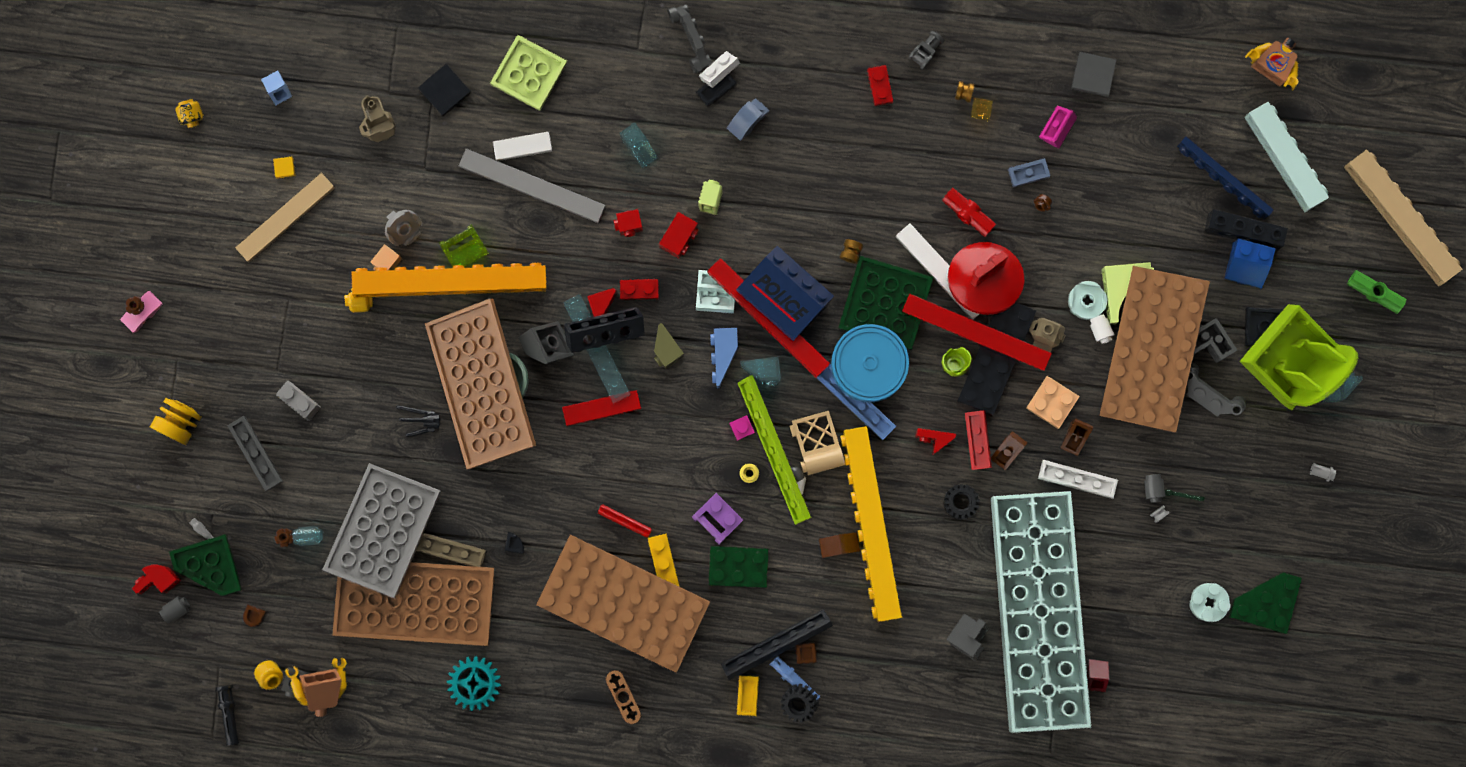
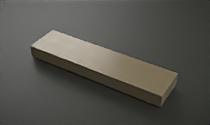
M423 533L416 551L468 566L482 567L487 550Z

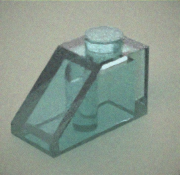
M635 122L619 133L620 139L642 168L658 158Z
M778 357L740 361V367L749 375H753L761 384H766L769 387L778 385L777 382H781Z

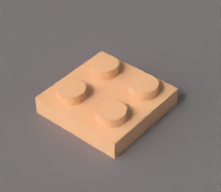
M1046 376L1026 409L1059 429L1080 396L1049 376Z

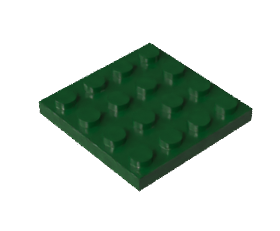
M860 256L838 329L849 331L852 328L865 324L880 325L893 331L902 340L906 349L912 350L920 319L902 312L909 294L927 300L933 277Z

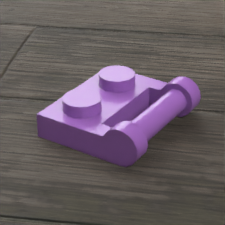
M717 493L692 516L695 521H698L716 539L715 541L718 544L743 521ZM706 511L725 529L722 534L703 516Z

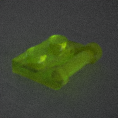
M472 224L467 226L468 229L447 241L439 242L452 267L455 265H464L466 267L489 254ZM472 235V240L450 252L449 248Z

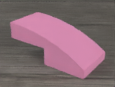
M151 291L146 292L141 297V301L144 302V309L140 314L133 315L126 312L120 319L133 333L138 332L146 320L152 318L163 305Z

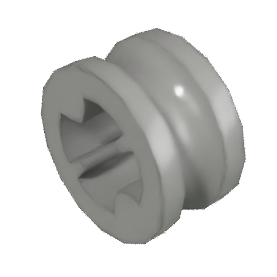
M1163 505L1152 512L1150 516L1155 518L1154 522L1156 523L1170 512L1165 511V506Z

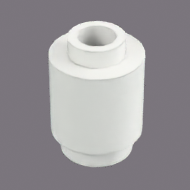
M1104 314L1090 320V327L1096 342L1101 341V344L1112 341L1114 332L1108 318H1105Z

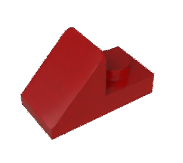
M917 428L915 438H919V441L924 443H931V440H934L932 455H934L956 438V434Z

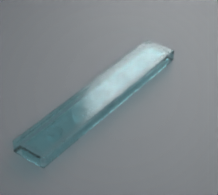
M580 294L563 302L572 322L591 318ZM606 345L599 348L586 349L613 404L631 396Z

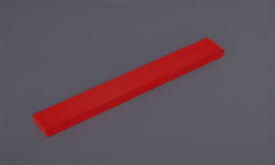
M721 258L707 270V273L815 378L830 365L801 335L792 341L738 293L736 289L744 280Z
M909 294L902 312L1042 371H1045L1052 354L912 294Z

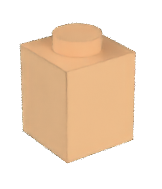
M384 244L371 263L374 266V271L376 268L394 270L402 258Z

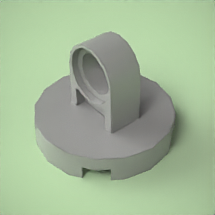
M402 210L397 213L392 211L386 216L389 220L385 226V235L395 246L401 244L409 245L420 235L419 229L420 225L422 226V221L413 211Z

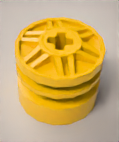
M165 398L163 402L170 405V409L167 410L160 407V410L166 416L165 418L155 416L150 427L183 445H187L192 434L185 428L187 426L196 428L197 425L190 422V419L193 417L200 421L202 416L193 408L177 400Z

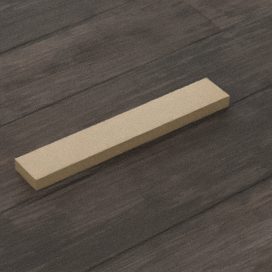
M322 173L319 174L235 248L247 262H251L335 187Z

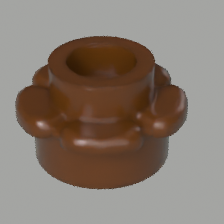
M1040 194L1034 199V204L1039 211H1049L1052 200L1047 195Z
M134 296L127 299L126 311L129 314L138 315L143 311L144 302L141 301L140 297Z
M281 528L276 532L274 540L281 547H287L293 542L294 536L290 529Z

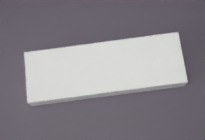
M549 132L493 141L496 161L552 151Z

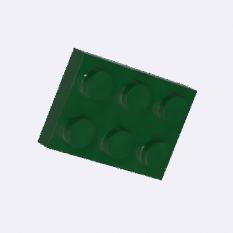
M710 546L709 585L767 588L768 549Z

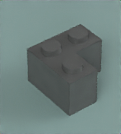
M1217 318L1199 328L1194 354L1206 347L1214 361L1218 363L1237 351Z

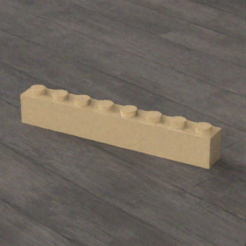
M1365 150L1344 166L1346 171L1438 286L1444 284L1463 270L1460 267V262L1448 252V247L1436 237L1434 229L1428 227L1424 222L1422 214L1416 212L1412 207L1411 200L1404 197L1400 192L1399 185L1389 178L1387 170L1377 163L1373 153Z

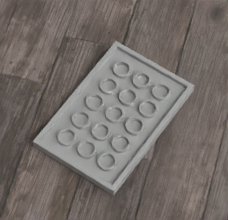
M369 463L322 570L396 599L441 491Z

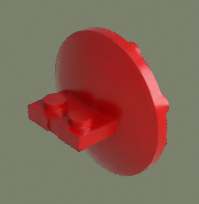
M978 242L964 247L954 256L948 270V285L955 300L967 310L984 315L997 314L1009 309L1019 299L1024 287V271L1017 257L1007 248L995 243Z

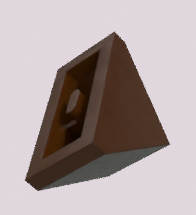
M1074 419L1070 423L1060 448L1078 456L1094 426Z
M857 532L819 539L822 558L860 552Z

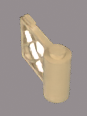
M829 411L792 421L793 425L789 427L792 437H797L803 461L800 462L803 473L807 472V475H812L845 465ZM819 418H827L828 424L825 430L815 425ZM806 423L811 427L807 434L799 431L797 425ZM813 427L823 432L818 441L809 437ZM827 434L833 437L834 444L826 446L821 443L824 435ZM807 439L816 443L813 450L805 452L803 445Z

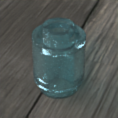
M318 526L298 527V529L293 530V542L295 545H319L320 541L323 540V531Z

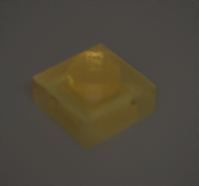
M974 98L970 118L989 121L993 101Z

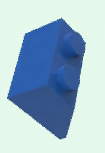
M1237 239L1232 245L1224 279L1261 289L1271 268L1276 248Z

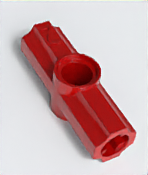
M954 188L942 199L949 208L957 213L956 215L962 222L974 227L984 237L995 227L996 223L986 216L974 201L967 200Z

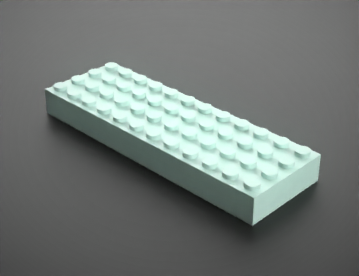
M1071 491L991 497V511L1009 732L1091 727Z

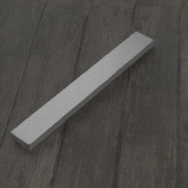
M468 149L465 150L459 163L460 168L596 223H599L606 207L602 203Z

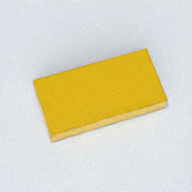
M739 675L737 715L756 716L759 677Z

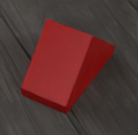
M611 288L587 296L594 317L607 314L617 295L616 289Z

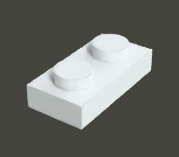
M726 51L699 76L703 82L713 88L740 62L735 56Z

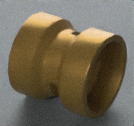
M846 239L844 243L845 248L840 254V259L857 264L859 260L858 254L862 251L863 244Z

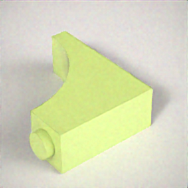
M1150 262L1105 266L1102 269L1103 288L1107 295L1106 314L1110 325H1116L1119 322V310L1127 294L1132 267L1137 266L1154 270Z

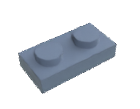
M1045 158L1008 169L1013 188L1050 177Z

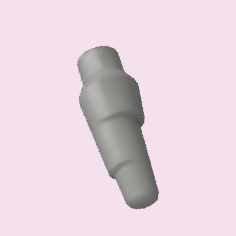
M195 518L189 522L193 530L205 539L214 538L202 522L197 521Z

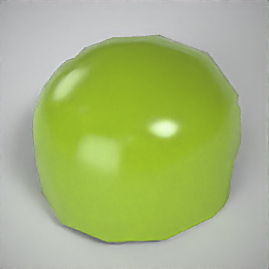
M964 347L958 349L950 348L943 355L941 365L947 374L954 377L962 376L970 369L972 358L970 352Z

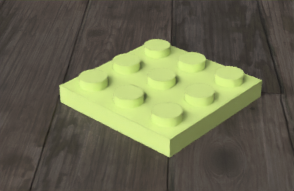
M517 35L490 84L540 111L567 65V61Z

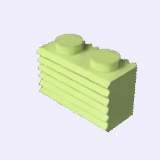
M714 180L703 182L698 201L701 212L717 215L722 197V186L719 185V182Z

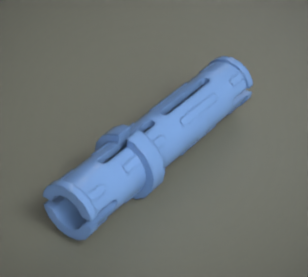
M779 656L769 664L782 675L781 678L783 680L786 679L792 686L803 684L802 688L807 685L794 672L795 669L789 667Z

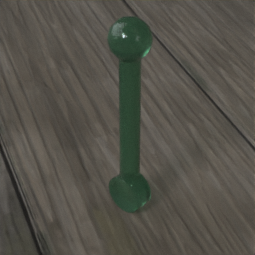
M1171 489L1165 490L1166 496L1174 495L1198 501L1205 500V497L1174 492Z

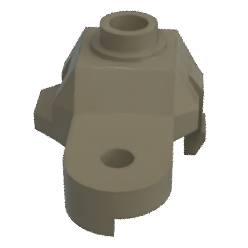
M367 95L361 103L365 114V119L359 127L361 135L375 142L387 140L395 135V121L390 112H385L383 104L378 97H369Z
M1039 318L1033 321L1029 329L1034 339L1033 345L1050 353L1053 348L1059 346L1060 342L1063 343L1066 336L1064 334V326L1046 318Z

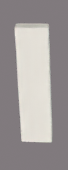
M1042 460L1038 476L1040 480L1111 499L1114 498L1118 482L1117 479Z

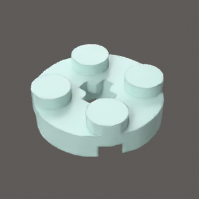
M1092 281L1081 282L1069 293L1068 305L1070 311L1080 319L1091 320L1105 310L1107 295L1099 284ZM1086 296H1089V299L1093 301L1089 305H1085V302L1082 300Z
M1205 583L1193 590L1190 608L1198 619L1215 622L1222 619L1229 611L1230 599L1223 587L1215 583ZM1207 597L1214 599V606L1212 608L1205 605Z

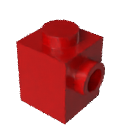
M638 209L617 213V219L613 220L615 230H620L621 236L631 237L636 235V232L643 231Z

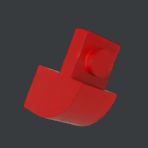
M149 565L142 569L146 576L139 577L134 582L136 585L132 587V590L136 594L142 595L151 586L155 585L161 593H168L181 582V579L169 567Z

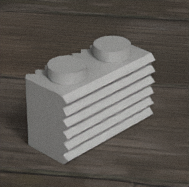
M289 381L276 393L279 399L307 421L311 420L321 408L320 405Z

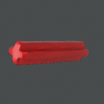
M601 505L598 510L599 515L646 538L652 532L650 527L605 505Z

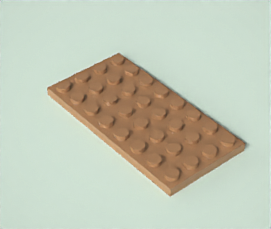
M1137 266L1132 267L1100 416L1171 432L1177 431L1210 281Z
M487 299L425 323L466 469H473L535 447L536 443L494 299Z
M570 535L536 605L677 673L710 601Z
M411 562L396 599L338 577L332 636L489 646L495 568Z

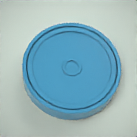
M875 324L860 325L847 331L837 342L831 358L832 375L838 387L849 397L861 402H878L892 396L904 383L909 369L908 352L899 336L890 329Z

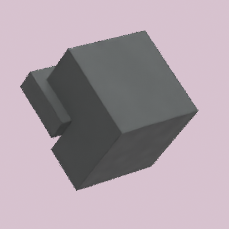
M964 614L946 640L950 645L976 661L984 650L981 647L980 641L989 628L981 619H978L976 622Z

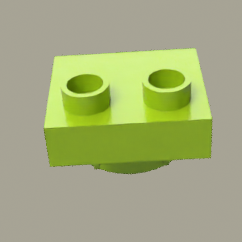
M1288 304L1239 362L1286 408L1293 410L1296 405L1310 406L1316 404L1335 392L1354 370L1358 360V353L1351 346L1338 345L1300 305Z

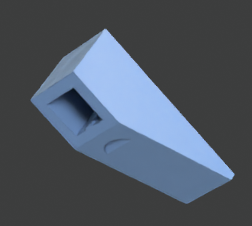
M737 328L714 329V334H710L711 346L715 345V353H711L712 364H716V372H712V382L716 383L717 388H720L738 350Z

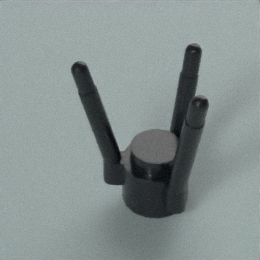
M401 405L396 406L397 409L425 414L423 418H399L400 422H423V426L427 427L407 433L406 437L435 432V429L440 427V416L435 411H426Z

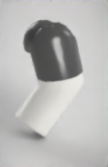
M791 467L800 492L803 495L806 477L799 467Z

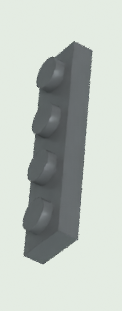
M242 416L227 425L264 490L267 492L284 482L246 416Z

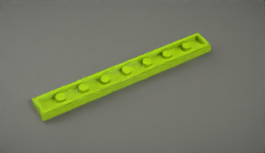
M753 375L746 377L738 382V386L795 525L810 519L811 516Z

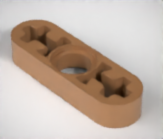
M619 671L609 672L606 682L624 720L629 724L638 722L641 718V712L623 674ZM612 674L620 676L621 679L618 680L620 686L622 684L625 685V688L619 689L616 693L613 688H617L616 684L610 682ZM622 691L629 694V700L626 703H621L618 700V694ZM633 702L634 706H630L633 712H637L636 719H628L626 715L629 714L627 708L623 710L622 706Z

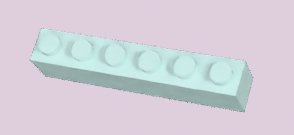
M1266 102L1249 112L1244 118L1303 211L1307 212L1327 200L1329 196L1326 187L1318 181L1317 173L1314 169L1310 168L1307 163V157L1297 148L1296 140L1290 137L1287 132V126L1278 118L1275 107Z

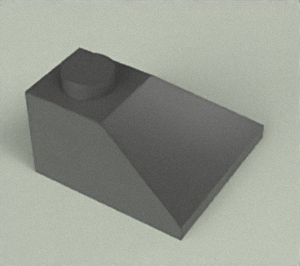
M559 321L533 327L518 337L525 354L544 364L574 356V353H571L566 344L565 334Z

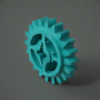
M475 656L472 662L470 657H466V664L459 660L460 667L454 665L453 669L456 672L449 673L453 679L447 681L448 684H452V687L448 688L447 691H454L450 698H458L455 703L456 705L463 702L462 709L470 705V710L473 711L475 705H477V708L482 710V703L488 707V700L495 701L493 694L500 693L495 688L502 685L496 683V680L500 679L501 676L494 675L498 670L497 668L490 669L493 664L492 662L485 665L486 658L479 662L478 656ZM471 668L468 678L460 679L462 673ZM479 668L485 671L489 681L481 678ZM474 678L476 682H479L475 689L470 685V681H473ZM459 686L465 687L468 690L469 698L461 693ZM489 688L482 698L477 699L480 689Z

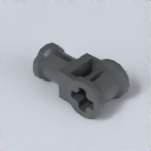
M931 31L927 40L917 45L908 57L909 60L919 64L922 70L932 60L936 52L935 49L944 42L942 36L935 31Z

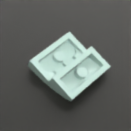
M699 270L696 311L734 313L735 299L707 273V270Z

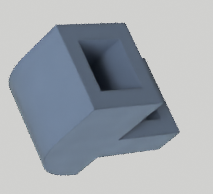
M755 98L752 102H747L739 110L727 129L741 141L751 133L755 125L768 114L769 110Z

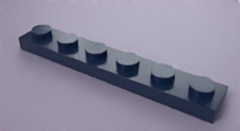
M1185 137L1177 146L1184 156H1189L1194 160V164L1197 167L1205 169L1209 173L1210 178L1214 181H1219L1224 185L1223 188L1227 192L1236 195L1241 204L1248 205L1257 217L1265 219L1273 212L1269 205L1189 138Z

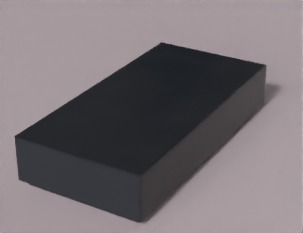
M727 74L713 88L705 84L696 91V94L708 108L734 88L737 83L730 74Z

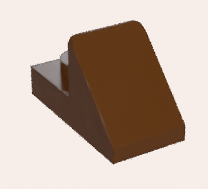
M1011 431L991 456V460L1006 470L1026 446L1027 442Z

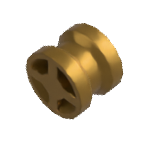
M959 81L955 99H965L966 102H970L974 84L970 83L967 85Z

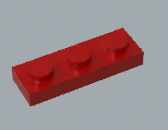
M985 411L965 413L971 469L992 468Z

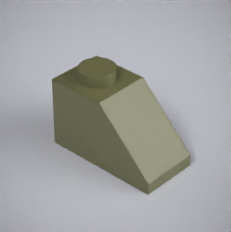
M660 323L654 348L656 355L654 360L659 367L664 366L667 369L683 358L684 353L664 325Z

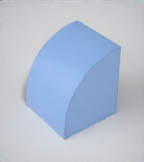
M279 71L261 79L275 105L292 97Z

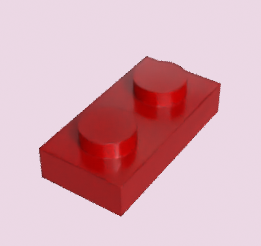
M886 65L868 68L867 72L874 106L893 103Z
M658 279L620 280V299H659Z

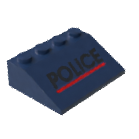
M778 246L762 260L736 289L738 293L792 341L809 326L834 297L833 294Z

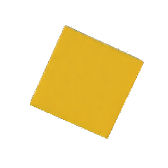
M292 156L273 159L275 177L277 179L295 176L294 159Z

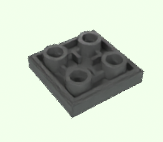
M1079 52L1071 89L1108 97L1116 59Z

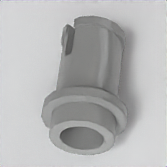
M1313 463L1310 469L1312 470L1310 475L1324 478L1327 482L1329 480L1333 481L1336 475V470L1333 467L1328 468Z

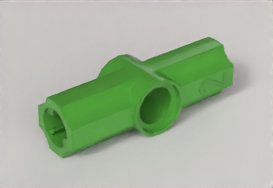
M1358 270L1354 271L1347 283L1348 286L1364 294L1369 301L1377 302L1396 314L1401 311L1407 300L1388 289L1384 283L1376 282ZM1374 288L1380 291V296L1374 294Z

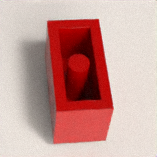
M678 212L661 239L659 248L678 259L681 255L685 256L690 247L688 245L691 238L694 240L699 232V229H697L698 223Z

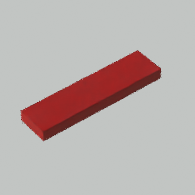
M634 390L565 406L562 409L566 426L640 410L641 405L638 392Z

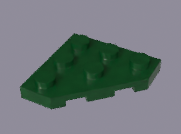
M221 535L169 551L174 571L183 574L221 596L242 591L227 535Z
M1282 572L1270 580L1261 583L1248 592L1234 598L1229 617L1287 634L1302 578Z

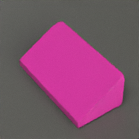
M1057 105L1039 138L1056 148H1060L1077 116L1072 110Z

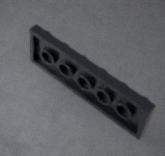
M1016 302L1009 309L993 314L988 327L1024 341L1036 310ZM980 345L957 402L979 411L984 410L986 414L993 416L1016 359Z

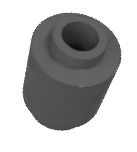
M1161 474L1145 476L1146 499H1150L1151 503L1162 502V498L1166 497L1164 480L1161 479Z
M177 596L162 606V610L159 613L163 620L169 624L187 614L190 604L185 597Z

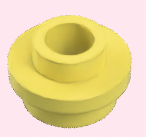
M745 464L742 466L740 477L744 482L753 483L758 479L759 470L755 465ZM747 470H751L753 472V475L751 477L746 476Z

